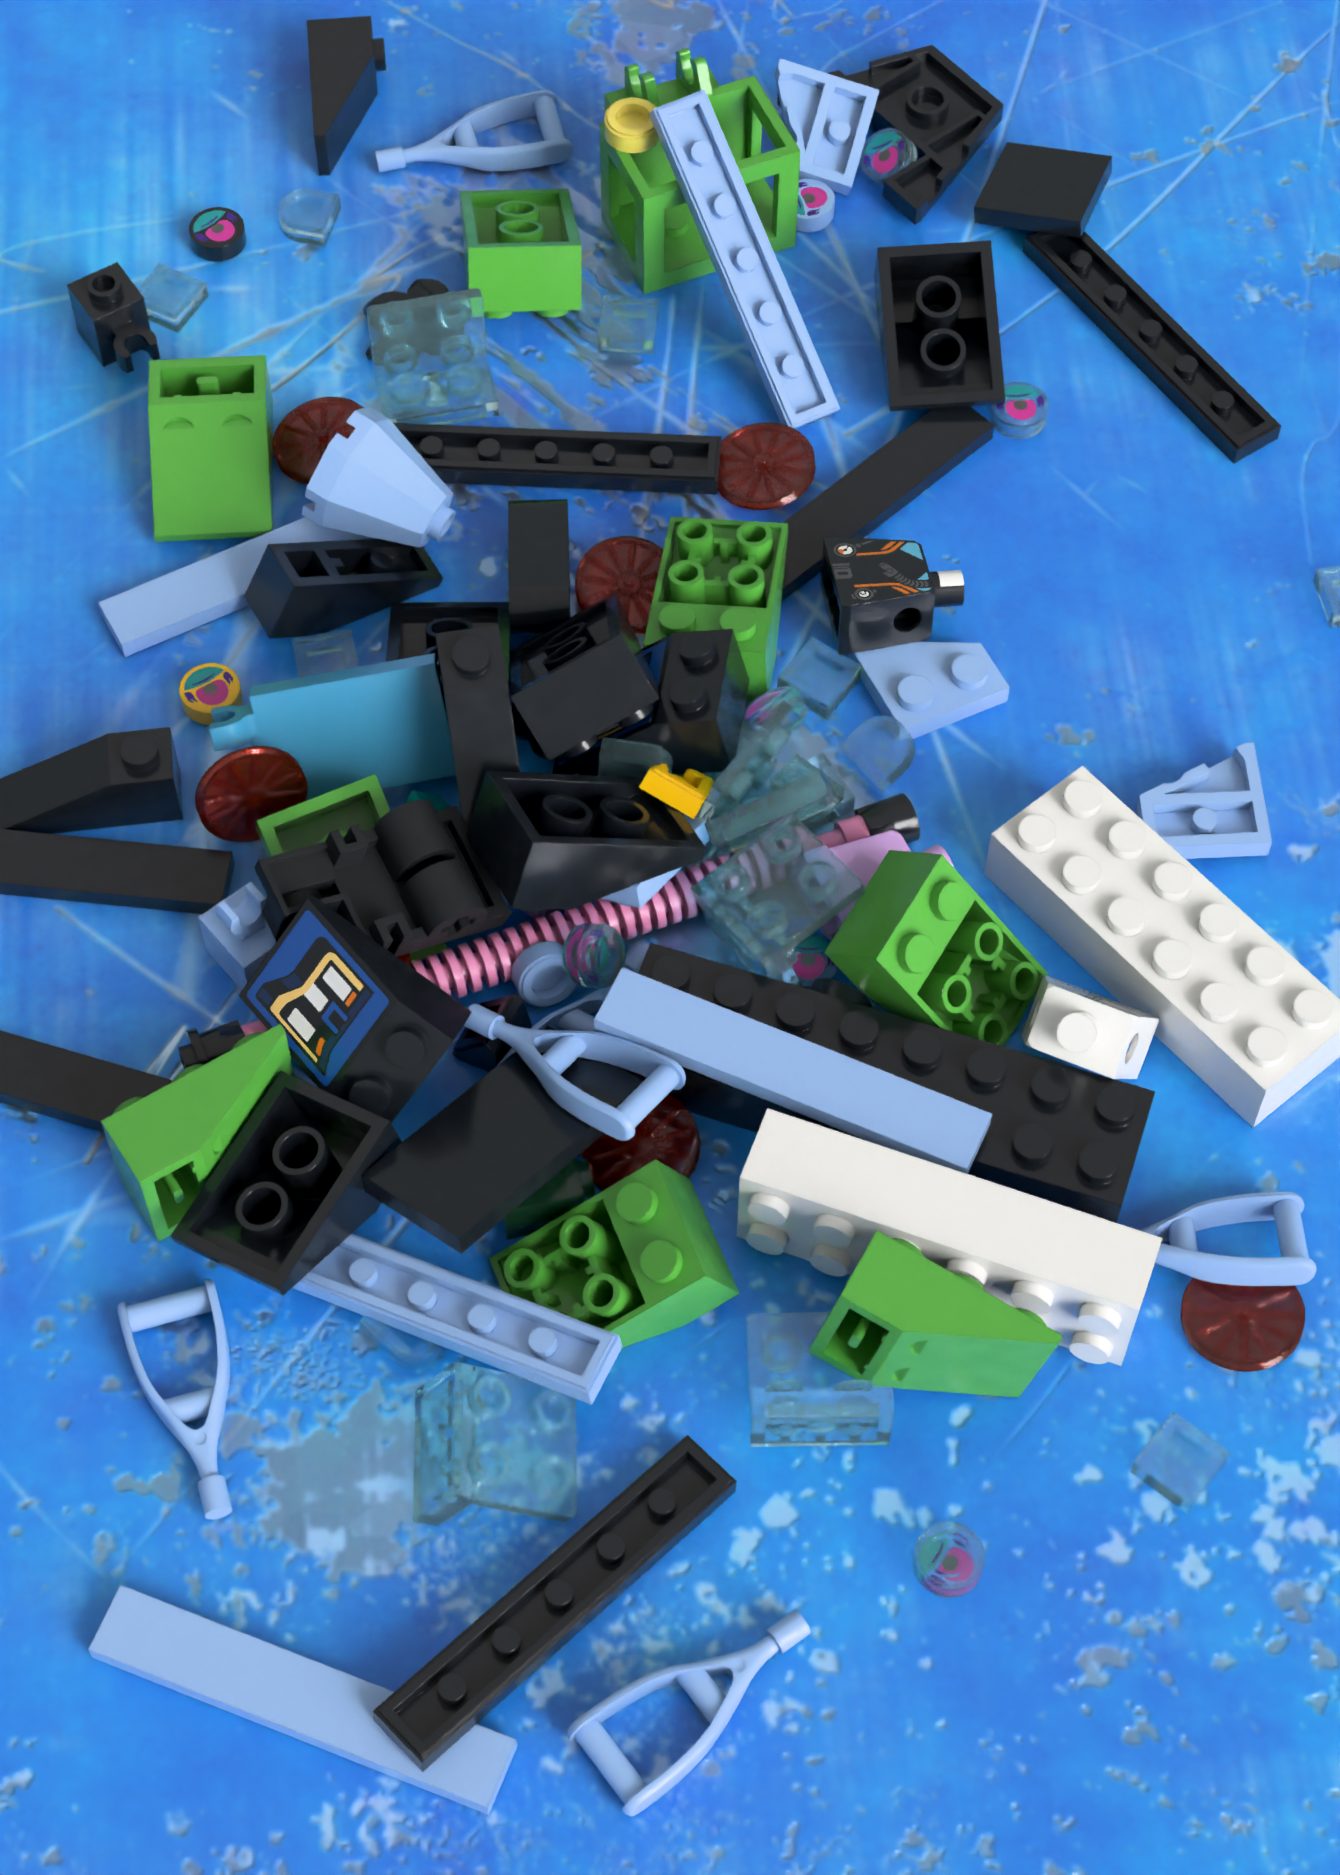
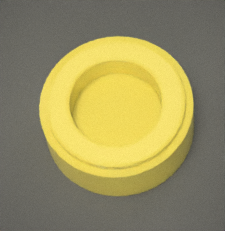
M634 97L614 102L608 107L604 115L606 141L614 149L625 153H641L651 149L658 143L659 137L649 114L657 107L645 99Z

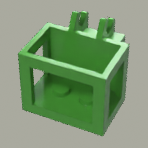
M689 48L676 51V79L657 85L651 72L639 74L637 63L625 66V88L604 94L605 112L611 104L624 98H641L653 103L656 107H660L705 89L774 253L794 247L796 243L801 150L756 77L750 76L720 86L709 69L706 59L703 56L691 58ZM600 122L601 219L643 294L716 272L660 140L654 147L641 153L621 152L614 149L606 141L604 122ZM763 126L776 149L761 154ZM774 175L773 191L765 180L766 177Z

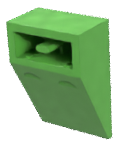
M266 355L149 360L148 417L155 542L258 537L272 531L273 398Z
M670 517L643 648L672 633L733 629L750 680L746 702H759L769 697L777 652L788 523Z
M889 850L824 952L863 994L890 1013L1003 1047L1036 995L1043 975H1048L1046 970L942 854Z
M281 1024L264 1033L256 1032L243 1037L229 1052L205 1065L196 1064L184 1069L170 1084L145 1097H134L123 1102L115 1109L112 1115L101 1120L120 1181L158 1242L171 1236L279 1073L282 1071L295 1077L286 1032Z
M656 1159L489 1258L502 1291L620 1336L623 1347L683 1327L740 1294L691 1180Z
M876 1230L808 1352L867 1386L1019 1398L1059 1345L1063 1335L1047 1327L1037 1314L1024 1308H1014L985 1292L982 1285L972 1277L962 1273H952L925 1258L921 1251L912 1243L900 1238H890Z

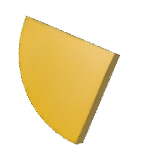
M667 764L652 766L639 788L694 819L715 783L713 779L690 768L685 771L683 776L669 773Z

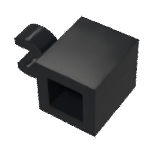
M118 262L67 284L77 331L103 367L117 361L118 366L123 371L130 373L134 371L131 354L139 350L148 352L153 360L160 359L157 338L150 329L144 297Z

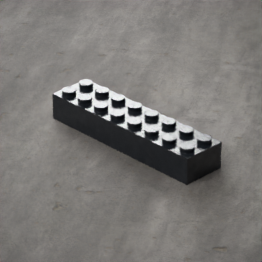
M650 942L638 974L992 1113L990 1126L968 1172L969 1175L1117 1223L1155 1091ZM682 1067L686 1075L685 1085L679 1090L673 1089L660 1102V1104L758 1133L768 1108L854 1136L685 1067ZM623 1069L629 1072L630 1074L634 1075L635 1077L641 1079L642 1081H644L647 1078L635 1072Z

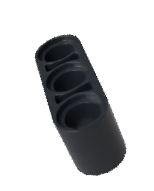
M568 500L508 501L510 634L544 633L571 617Z

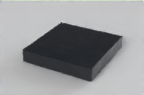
M1007 142L974 206L975 223L1081 238L1112 173V156Z

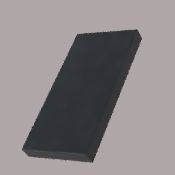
M547 1025V1026H546L544 1029H542V1030H555V1029H553V1028H551V1027H549V1026ZM515 1051L362 1174L364 1191L462 1254L605 1133L586 1124L558 1105L548 1095L536 1075ZM579 1057L561 1074L564 1079L577 1088L614 1108H617L643 1082L620 1067Z

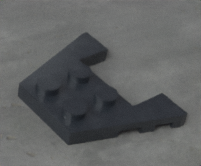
M933 45L870 61L869 70L845 76L840 70L828 73L879 90L870 123L882 133L892 132L899 135L901 138L894 143L898 146L899 141L903 140L904 152L915 161L884 180L882 196L913 224H917L924 218L1002 121L1004 104ZM778 94V97H777V105H779V106L781 107L780 99H779V94Z

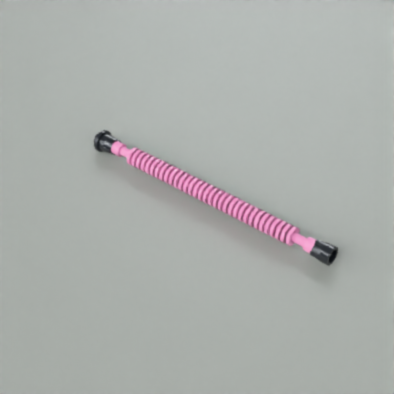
M904 793L856 809L854 811L855 816L834 823V830L808 838L805 832L799 828L789 832V836L784 833L776 836L774 841L769 838L761 841L759 846L757 844L746 846L745 851L742 849L730 852V857L727 854L715 857V863L713 860L708 859L700 863V868L693 864L685 868V873L680 869L642 908L624 906L617 902L599 898L594 900V905L592 902L579 906V911L577 908L564 910V917L560 911L550 913L549 923L544 916L535 918L533 920L534 929L528 921L518 925V933L513 926L503 929V940L498 932L488 934V946L482 937L472 940L473 953L465 942L456 946L458 958H456L451 948H447L441 951L442 964L438 956L433 953L425 956L427 969H425L420 958L410 961V967L450 996L451 988L458 999L467 995L466 983L472 993L483 990L481 977L488 988L498 985L497 973L503 983L512 980L511 970L516 958L525 949L536 943L545 941L557 942L565 946L569 951L575 940L587 938L594 948L598 932L604 939L605 944L607 940L612 946L621 942V935L625 940L636 937L637 931L640 935H644L652 931V926L656 930L666 927L667 920L673 925L682 921V915L687 920L697 916V910L700 914L712 911V905L714 908L719 909L727 906V900L733 904L741 901L742 896L748 899L756 896L757 891L761 894L771 891L772 885L777 889L787 885V881L793 883L791 877L803 857L813 852L891 830L899 832L907 844L917 841L920 838L918 818L909 798ZM587 928L596 931L592 937L582 934L587 932L584 931ZM236 1020L198 1033L196 1028L187 1030L186 1035L189 1044L178 1047L183 1067L186 1069L196 1064L205 1065L232 1050L233 1046L243 1037L256 1032L264 1033L268 1029L260 1020L242 1026Z

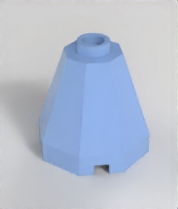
M371 407L354 410L346 423L356 429L348 439L337 433L328 444L306 487L305 498L312 502L303 505L302 515L322 527L419 548L426 545L431 538L439 542L447 533L456 515V511L450 508L453 496L452 491L389 418Z

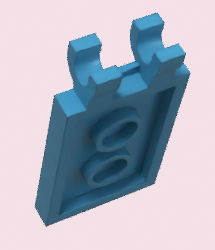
M435 653L250 686L249 699L251 704L212 708L211 715L214 723L209 725V732L214 751L235 748L250 740L256 760L226 763L228 779L224 780V789L229 807L253 802L272 791L277 807L300 804L376 774L382 789L456 776L443 688Z

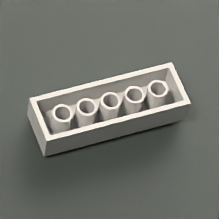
M1081 766L991 833L984 874L1120 1003L1159 1017L1160 1020L1154 1035L1253 1128L1340 1057V999L1085 767Z
M768 1108L739 1180L737 1237L745 1239L754 1249L770 1255H780L784 1252L810 1261L814 1268L825 1274L840 1277L847 1274L851 1275L876 1230L890 1238H900L912 1243L921 1251L925 1258L948 1271L972 1277L982 1285L985 1292L1014 1308H1024L1037 1314L1047 1327L1063 1335L1059 1343L1060 1346L1068 1348L1077 1358L1093 1364L1110 1362L1122 1366L1163 1239Z

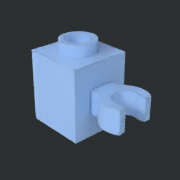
M251 881L198 917L206 951L241 990H243L276 943L262 914L267 897Z

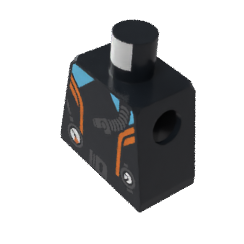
M839 537L823 538L820 586L839 655L925 641L932 633L934 607L962 606L964 603V579L961 570L929 572L922 546L916 541Z

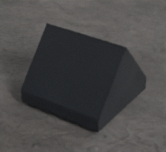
M517 994L479 1004L502 1015L506 1023L529 1029L533 1027L524 1001ZM465 1027L453 1047L454 1051L452 1054L461 1061L490 1072L500 1063L512 1047L499 1038L491 1040Z

